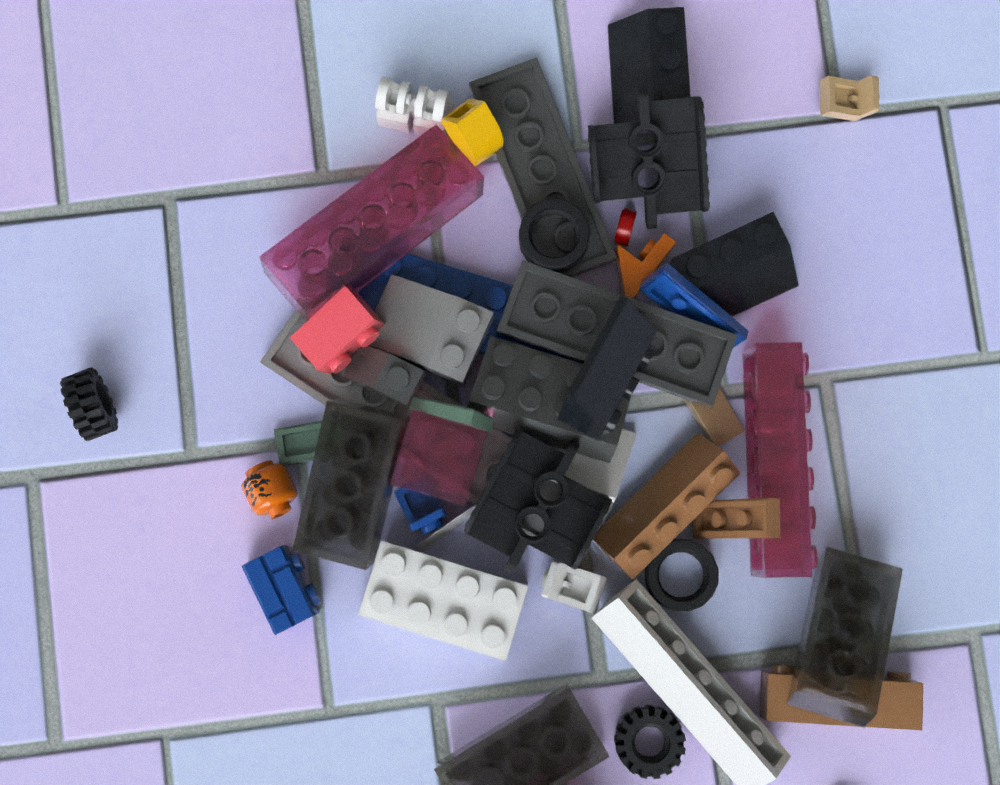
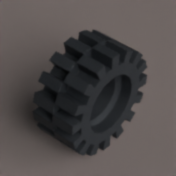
M90 367L61 379L60 385L62 388L60 390L65 398L63 400L64 406L68 408V416L73 419V426L76 430L78 429L81 438L84 437L85 441H90L118 429L116 408L112 405V397L109 396V390L103 384V378L101 375H98L96 369Z
M653 705L634 707L632 712H626L622 716L623 720L621 723L618 722L616 726L617 732L614 735V743L617 755L623 765L631 773H636L640 778L645 779L647 777L659 779L661 778L660 775L664 773L666 775L673 772L671 769L675 765L678 767L682 762L680 757L682 754L685 755L686 750L684 747L686 738L680 723L665 709L657 708ZM645 727H655L664 736V746L654 756H644L635 747L636 735Z

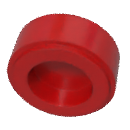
M627 208L622 209L615 234V244L628 247L637 211Z

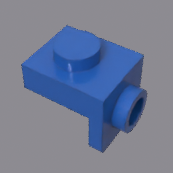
M427 474L393 491L410 524L412 532L421 529L423 535H426L444 525L441 518L448 514Z

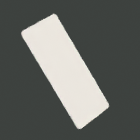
M477 504L420 542L416 547L420 551L425 550L468 520Z

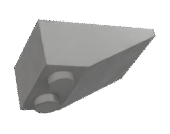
M391 274L375 310V313L385 324L378 330L379 336L368 346L387 352L414 366L464 387L494 321V312L460 297Z

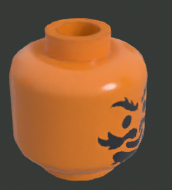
M268 460L253 466L245 472L246 479L242 482L241 487L255 515L264 516L269 514L271 519H276L292 510L290 503L297 497L298 492L284 465L273 464L272 460Z

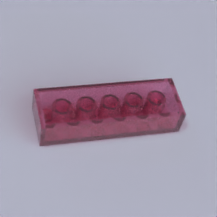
M435 124L260 255L259 259L264 274L307 322L344 286L358 292L483 196L484 176Z
M802 342L755 343L742 354L748 499L780 498L781 538H749L751 576L762 578L812 577V569L817 568L818 555L816 546L811 545L810 529H815L816 513L814 506H809V491H812L814 488V472L812 467H808L807 452H811L813 443L811 429H806L805 414H809L811 408L810 393L808 390L804 391V375H808L809 357L807 352H803Z

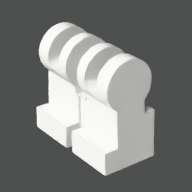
M382 76L375 101V109H378L376 120L379 127L409 133L412 119L414 118V134L440 140L448 135L440 120L454 109V104L450 101V91L439 89L436 92L430 90L429 86L420 85L416 95L410 93V82L402 81L401 84H398L392 78Z

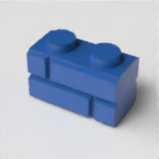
M282 545L241 566L274 635L320 613L317 605L322 603L321 598L313 583L306 585L300 572L305 569V565L296 549L290 551L287 545Z

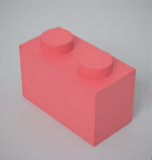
M344 286L305 322L290 339L319 372L327 374L338 373L349 365L352 360L350 356L359 347H367L379 336L378 330L385 323L357 291Z

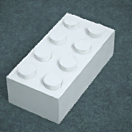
M381 540L358 615L506 661L528 585Z

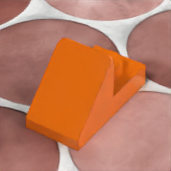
M665 233L658 242L651 238L639 254V257L643 259L642 262L617 245L615 250L617 257L616 267L621 295L635 299L641 291L639 288L642 280L658 269L673 249L676 241Z

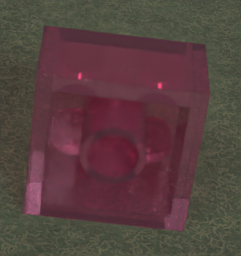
M412 410L390 484L394 487L466 507L486 441L487 431Z

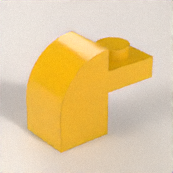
M467 99L440 120L448 133L446 137L440 140L441 145L446 153L462 157L469 170L476 168L503 147L502 132L485 101Z

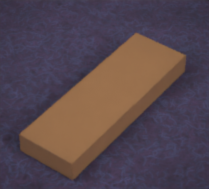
M780 498L713 500L693 520V539L781 538Z

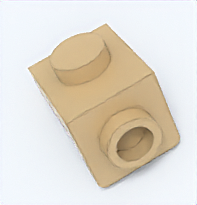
M830 75L820 79V115L857 121L879 111L880 95L879 78L877 76L870 75L859 81Z

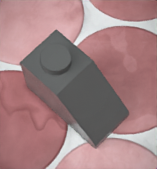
M370 346L359 347L354 352L351 362L342 375L407 409L410 407L412 397L417 396L426 379L424 370Z

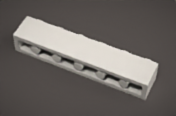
M635 579L611 597L592 617L593 621L719 764L736 785H766L776 780L791 755L640 582Z

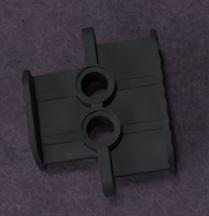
M638 88L636 89L638 121L595 126L588 125L591 185L595 203L606 200L644 197L647 229L657 228V214L699 210L708 212L710 208V191L708 189L709 178L707 174L706 127L704 125V103L700 96L649 101L648 89ZM644 129H650L655 134V144L648 150H640L635 144L636 135ZM647 167L655 168L658 173L657 182L647 188L640 186L638 182L639 173Z
M518 428L513 434L512 440L508 443L501 461L497 464L494 474L491 475L487 487L484 488L483 494L479 498L477 506L473 509L471 517L466 522L465 529L463 530L464 533L509 556L510 558L504 570L513 574L528 545L575 570L581 560L584 559L593 537L596 536L604 516L610 509L609 506L612 499L606 498L565 476L580 445L571 441L564 454L523 432L521 428ZM554 480L560 484L562 494L558 500L547 501L541 496L540 485L544 481ZM528 514H537L544 522L543 531L537 536L527 535L522 529V519Z

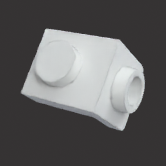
M553 560L551 566L543 575V591L541 596L595 614L607 577L579 568L575 570L564 563Z

